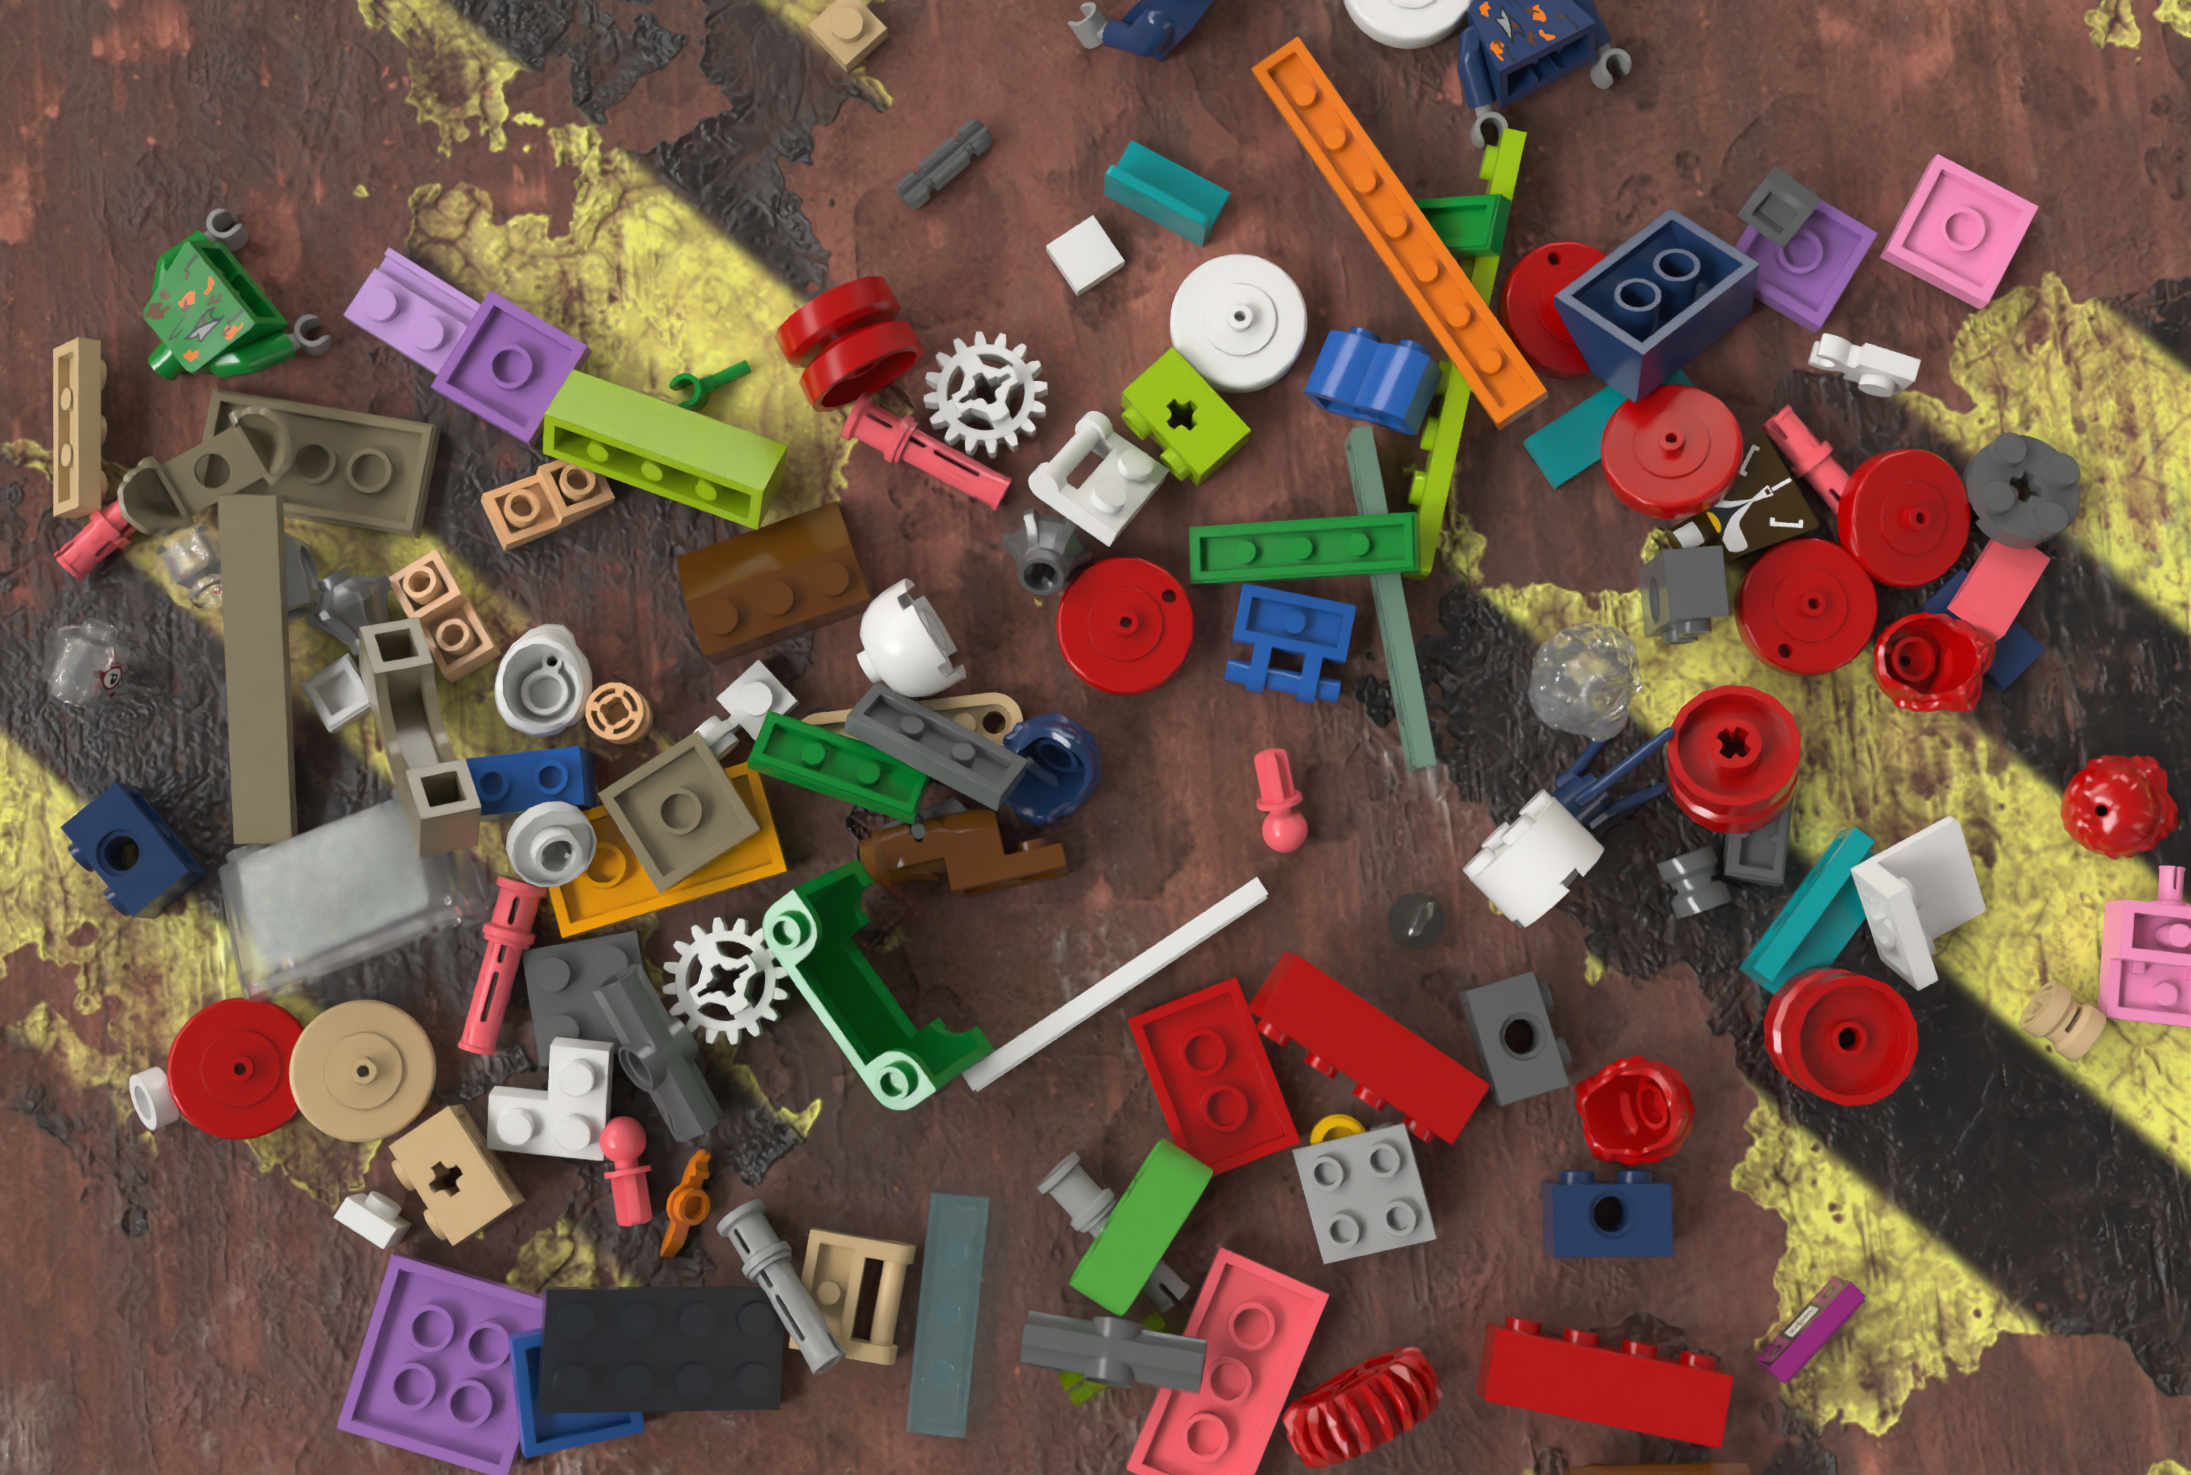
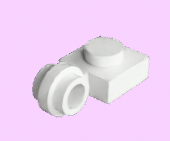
M758 659L716 698L731 716L727 720L721 721L714 715L701 724L695 732L697 730L701 732L720 762L738 745L739 739L734 733L741 727L756 741L768 710L787 716L800 703Z

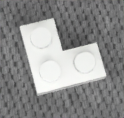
M555 1037L550 1045L548 1091L494 1086L489 1094L487 1149L604 1161L606 1156L600 1149L599 1138L606 1123L610 1120L614 1043Z

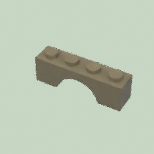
M415 617L360 627V674L418 858L478 846L481 804L466 759L458 760L449 743L437 696L434 663L419 618Z

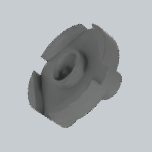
M2012 432L2002 433L1971 458L1962 475L1969 503H1972L1974 511L1980 517L1975 523L1988 537L2009 547L2026 549L2036 547L2041 542L2052 540L2072 524L2080 506V488L2077 483L2080 477L2078 463L2070 455L2059 453L2049 444L2030 436L2017 435ZM2010 482L2022 483L2027 487L2031 496L2025 502L2017 499L2018 490L2010 486Z

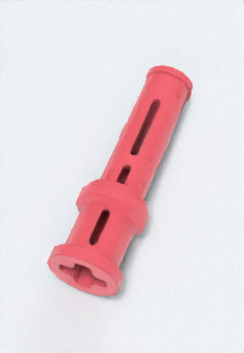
M865 391L860 395L841 432L842 438L848 441L856 438L884 453L885 461L891 464L893 462L899 464L903 460L941 480L943 483L990 506L992 510L996 511L1013 478L1004 476L963 452L918 430L919 423L915 422L914 417L907 414L902 418L874 403L873 396Z
M505 875L497 876L496 884L500 887L491 921L485 922L482 929L484 933L483 938L489 941L477 984L474 988L463 1035L458 1044V1047L463 1050L487 1056L495 1055V1046L510 1000L523 949L528 950L530 945H534L536 936L531 932L540 898L547 897L549 891L548 887H539L527 883L523 879ZM519 897L520 901L513 922L512 917L515 910L517 899ZM504 945H506V946H507L506 952H505V955H504V959L502 960V959H501L502 951H503ZM498 972L499 977L493 994L487 1019H485L484 1016L487 1009L488 1001L490 998L496 973Z

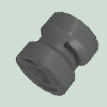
M1712 845L1656 864L1662 881L1670 884L1672 890L1677 889L1678 894L1674 895L1671 901L1677 919L1733 900L1727 883L1721 880L1714 881L1713 876L1716 875L1715 867L1718 860Z

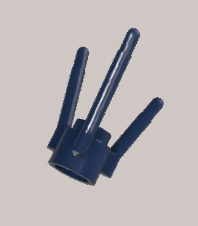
M1617 710L1571 767L1553 781L1558 789L1550 796L1555 797L1583 827L1588 825L1594 832L1609 819L1665 794L1668 791V785L1662 782L1607 807H1603V805L1611 800L1606 790L1672 739L1675 735L1673 728H1665L1598 780L1590 772L1580 778L1579 776L1626 718L1627 713L1625 710Z

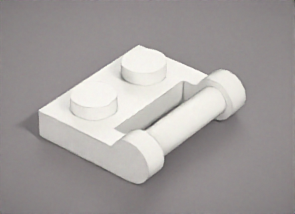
M1090 411L1076 424V434L1050 463H1041L1029 476L1028 483L1033 494L1110 547L1162 485L1170 470L1115 433L1110 420L1104 414L1098 411ZM1092 450L1104 460L1077 490L1067 483L1066 478Z

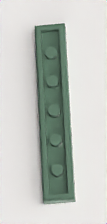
M1372 425L1351 428L1344 442L1357 514L1358 516L1388 514ZM1400 574L1369 576L1406 770L1409 773L1427 771L1436 766L1437 762Z

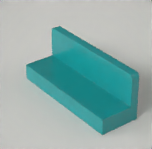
M1856 827L1839 831L1741 964L1739 970L1774 995L1789 978L1809 968L1830 967L1866 918L1851 868L1875 856L1869 850L1875 841Z

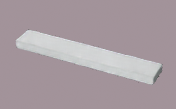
M1257 877L963 1072V1077L971 1089L978 1092L1266 900L1267 891Z

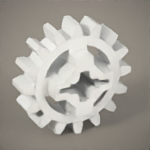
M982 331L976 332L975 346L968 348L958 337L954 340L956 355L952 358L941 352L936 355L937 363L942 372H927L925 377L927 385L937 390V392L924 395L925 406L929 409H940L930 418L933 429H942L948 426L949 429L944 437L945 443L951 447L960 439L964 440L966 455L970 457L975 454L978 445L986 446L990 459L996 458L998 444L1005 443L1013 453L1018 451L1016 436L1020 432L1030 438L1036 435V428L1032 421H1030V418H1045L1046 406L1035 401L1037 398L1048 395L1047 382L1033 381L1042 372L1039 360L1025 364L1027 346L1021 343L1012 351L1008 350L1006 334L1000 333L994 345L986 344ZM982 361H995L1006 366L998 369L984 365ZM961 372L964 379L961 390L953 394L952 399L948 401L950 385L955 376ZM985 386L989 392H995L996 401L993 404L987 405L983 398H977L976 390L979 387ZM1025 390L1022 407L1012 420L1009 412L1011 400L1020 396V391ZM975 421L989 425L991 430H977L966 426V424Z
M719 917L714 918L713 932L710 934L700 925L691 927L692 935L695 939L693 944L690 945L682 941L674 943L673 946L682 957L679 963H664L663 968L670 973L676 974L674 983L662 987V992L678 996L679 1002L669 1012L671 1016L687 1013L690 1019L686 1027L691 1034H694L704 1026L707 1028V1043H716L722 1031H726L730 1044H739L742 1039V1029L746 1028L754 1037H759L763 1034L762 1025L759 1021L762 1017L772 1021L780 1019L781 1015L772 1005L775 999H790L791 993L778 987L779 979H784L789 975L783 967L776 966L775 960L777 958L770 948L767 949L764 946L766 940L763 936V928L749 936L748 920L739 918L734 925L733 931H728L724 918ZM727 941L738 942L750 948L753 953L745 955L740 959L728 956L725 949L719 943ZM698 958L702 964L699 982L690 988L691 970ZM721 967L727 971L746 970L739 974L740 978L736 979L733 983L736 990L734 995L729 991L709 992L722 979L718 971ZM765 973L764 992L759 1003L755 1006L756 1002L752 997L756 978ZM714 1003L724 1005L730 1014L734 1015L736 1020H718L707 1015L702 1009Z

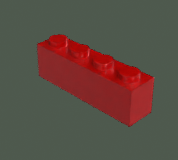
M1284 951L1247 1008L1249 1012L1261 1019L1255 1028L1257 1031L1283 1048L1287 1046L1291 1039L1309 1051L1303 1060L1305 1063L1331 1080H1334L1338 1072L1342 1073L1357 1083L1352 1091L1354 1096L1380 1113L1388 1104L1405 1116L1401 1123H1406L1408 1132L1428 1145L1435 1136L1453 1145L1490 1087V1084L1297 954Z
M1506 1315L1505 1325L1488 1322L1476 1386V1393L1484 1401L1721 1449L1733 1376L1720 1368H1716L1717 1358L1681 1350L1679 1360L1657 1356L1658 1346L1632 1339H1623L1621 1348L1598 1344L1600 1334L1572 1327H1564L1563 1337L1540 1332L1541 1322L1512 1315Z

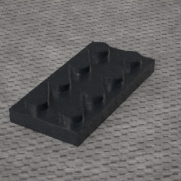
M544 1287L537 1411L540 1414L780 1410L784 1324L762 1287Z

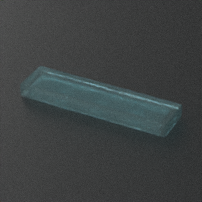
M931 1192L906 1432L965 1438L990 1197Z

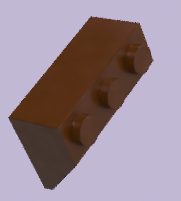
M838 501L676 557L688 612L703 655L713 665L862 614L873 601Z

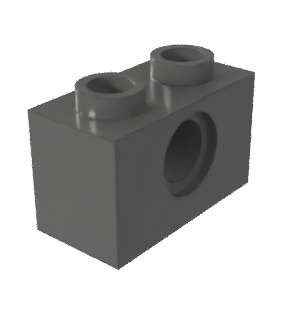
M1722 545L1662 550L1638 570L1645 637L1663 636L1664 645L1694 643L1699 641L1698 636L1712 633V626L1730 616Z
M1534 971L1522 972L1458 992L1485 1081L1490 1084L1488 1091L1492 1104L1503 1106L1569 1086L1565 1072L1573 1069L1572 1060L1563 1037L1554 1038L1547 1015L1555 1013V1008L1545 980L1536 981ZM1517 1019L1524 1021L1532 1032L1531 1044L1521 1053L1511 1051L1505 1042L1506 1028Z

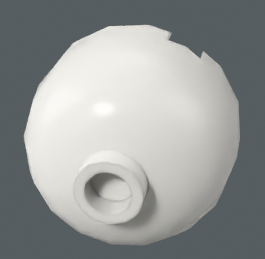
M905 578L876 597L863 614L860 637L865 650L857 654V658L863 671L872 683L875 684L884 680L893 691L908 697H926L944 691L965 679L966 671L963 664L953 669L948 656L955 653L957 649L950 635L924 595L914 601L907 593L915 584Z

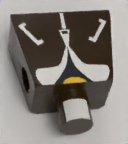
M1763 431L1743 446L1741 471L1731 491L1712 508L1691 516L1668 529L1666 535L1672 549L1722 545L1724 566L1762 553L1783 541L1802 538L1820 526Z

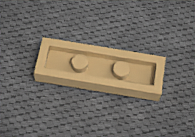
M77 337L53 349V517L77 519L101 510V503L106 495L107 478L105 473L101 471V447L106 439L107 423L105 417L101 415V391L105 386L107 368L104 360L101 359L100 340Z

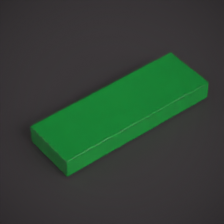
M770 710L767 712L747 761L748 769L913 825L932 778L867 743Z

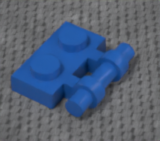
M1243 583L1231 642L1253 646V652L1250 662L1228 658L1224 681L1246 685L1245 691L1262 694L1263 688L1296 695V701L1313 704L1314 699L1337 703L1341 681L1320 677L1319 675L1322 660L1343 665L1346 662L1356 605ZM1271 650L1303 656L1301 673L1268 666Z

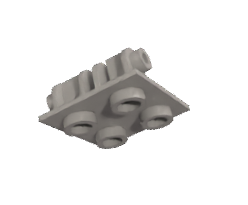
M1386 1122L1371 1127V1131L1292 1150L1324 1264L1437 1239L1406 1123L1393 1125V1122Z

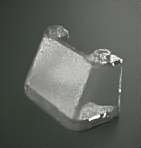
M397 788L391 791L393 799L264 849H262L260 843H255L227 853L228 863L221 866L218 872L237 977L245 1000L247 1002H277L302 992L300 984L311 985L321 981L320 977L422 937H435L442 934L441 930L455 927L461 923L463 928H467L491 919L492 913L468 848L418 858Z

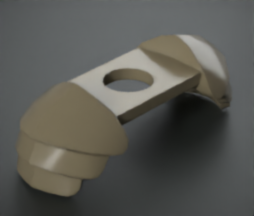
M250 406L245 409L231 411L228 416L233 427L162 465L153 456L143 458L136 468L128 471L117 490L122 517L140 532L148 535L163 537L190 531L195 527L192 516L216 504L217 495L235 494L262 478L270 486L277 484L291 467L295 458L297 445L295 427L281 415L265 407ZM208 454L222 456L230 467L228 481L219 488L205 486L200 482L196 473L198 462Z

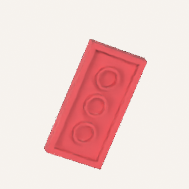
M1219 1245L1181 1336L1207 1340L1208 1343L1200 1395L1159 1388L1130 1455L1126 1469L1137 1475H1255L1329 1294Z

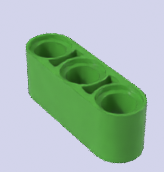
M1161 1138L1144 1161L1070 1279L1069 1285L1118 1318L1122 1317L1137 1297L1203 1193L1213 1174V1169L1166 1138Z

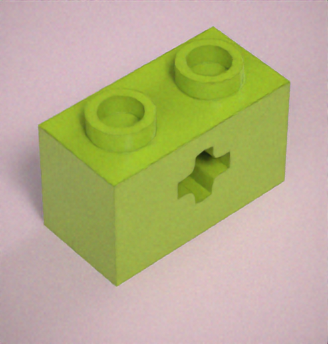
M1171 347L1122 392L1121 406L1125 409L1121 414L1122 419L1140 439L1144 440L1150 436L1164 451L1160 455L1161 461L1180 481H1184L1188 477L1199 487L1248 442L1251 429L1174 347ZM1172 412L1180 418L1189 413L1192 416L1191 430L1189 431L1183 425L1175 429L1171 428Z

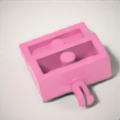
M2159 866L2157 900L2142 902L2123 899L2106 901L2097 1009L2110 1019L2191 1028V905L2182 902L2184 872L2186 868Z

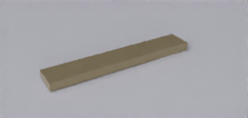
M283 494L217 495L234 844H293L298 841Z

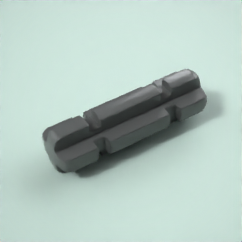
M970 118L957 130L959 134L956 138L948 137L917 164L919 169L916 173L909 171L896 183L895 188L898 196L912 210L918 209L931 198L929 193L932 189L938 192L971 163L969 159L972 154L978 157L992 144V135L977 118Z

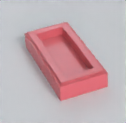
M1990 538L1947 609L1960 619L1968 622L1976 631L1984 632L1995 643L2006 634L2051 559L2035 547L2018 549L2000 544Z

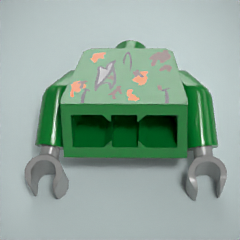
M216 209L211 211L206 220L208 231L205 233L200 231L194 232L162 254L157 260L151 292L152 297L144 308V319L162 340L149 355L148 362L156 373L168 380H176L185 369L193 375H216L222 379L259 373L295 358V351L300 348L311 355H319L329 350L332 345L330 335L321 336L315 341L304 339V335L309 329L316 328L322 324L321 319L316 315L307 314L301 316L295 323L294 332L287 335L283 331L289 323L230 252L244 247L248 241V232L242 223L234 225L228 232H222L223 229L233 223V218L227 210Z

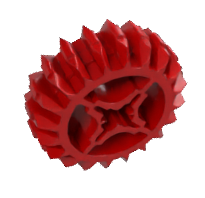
M1399 1347L1391 1352L1385 1351L1373 1358L1369 1357L1365 1361L1332 1376L1323 1383L1315 1385L1314 1389L1302 1394L1299 1400L1291 1403L1289 1409L1286 1410L1282 1417L1288 1431L1286 1433L1287 1438L1295 1453L1300 1455L1306 1467L1326 1468L1331 1464L1339 1465L1345 1460L1356 1459L1363 1453L1370 1450L1374 1451L1378 1446L1388 1441H1393L1395 1437L1403 1432L1412 1430L1416 1423L1425 1420L1429 1413L1435 1411L1443 1397L1442 1390L1438 1384L1439 1378L1432 1364L1425 1359L1422 1351L1416 1347Z

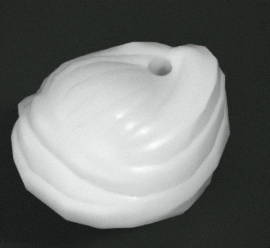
M544 624L530 629L513 643L501 661L495 680V700L498 711L509 726L534 737L555 735L562 732L566 727L576 724L583 718L586 712V703L592 693V671L588 659L577 647L574 635L564 625ZM552 661H557L555 666L549 665Z

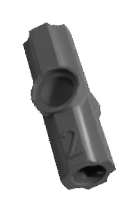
M632 964L618 972L612 973L597 983V987L592 992L622 1044L618 1052L620 1063L631 1081L643 1091L649 1092L676 1142H687L694 1137L705 1134L719 1124V1120L724 1113L694 1061L698 1058L699 1054L697 1043L682 1021L667 1013L641 964Z
M1029 1311L1023 1333L1020 1362L1022 1365H1028L1032 1368L1038 1367L1050 1371L1083 1375L1082 1378L1084 1380L1107 1386L1136 1388V1384L1200 1395L1208 1343L1207 1340L1198 1339L1197 1337L1145 1330L1146 1327L1142 1324L1118 1318L1099 1316L1093 1317L1092 1321Z

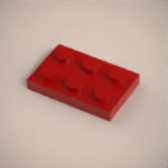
M1237 977L1127 1019L1175 1145L1213 1169L1211 1177L1301 1143L1258 1031L1255 1029L1256 1026L1251 1013L1247 1010L1248 1005Z

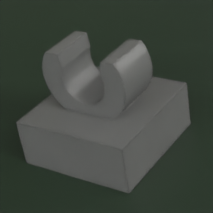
M1774 166L1737 216L1783 249L1822 199L1815 195L1812 188L1809 186L1805 188L1789 176L1790 172L1785 169L1780 170Z

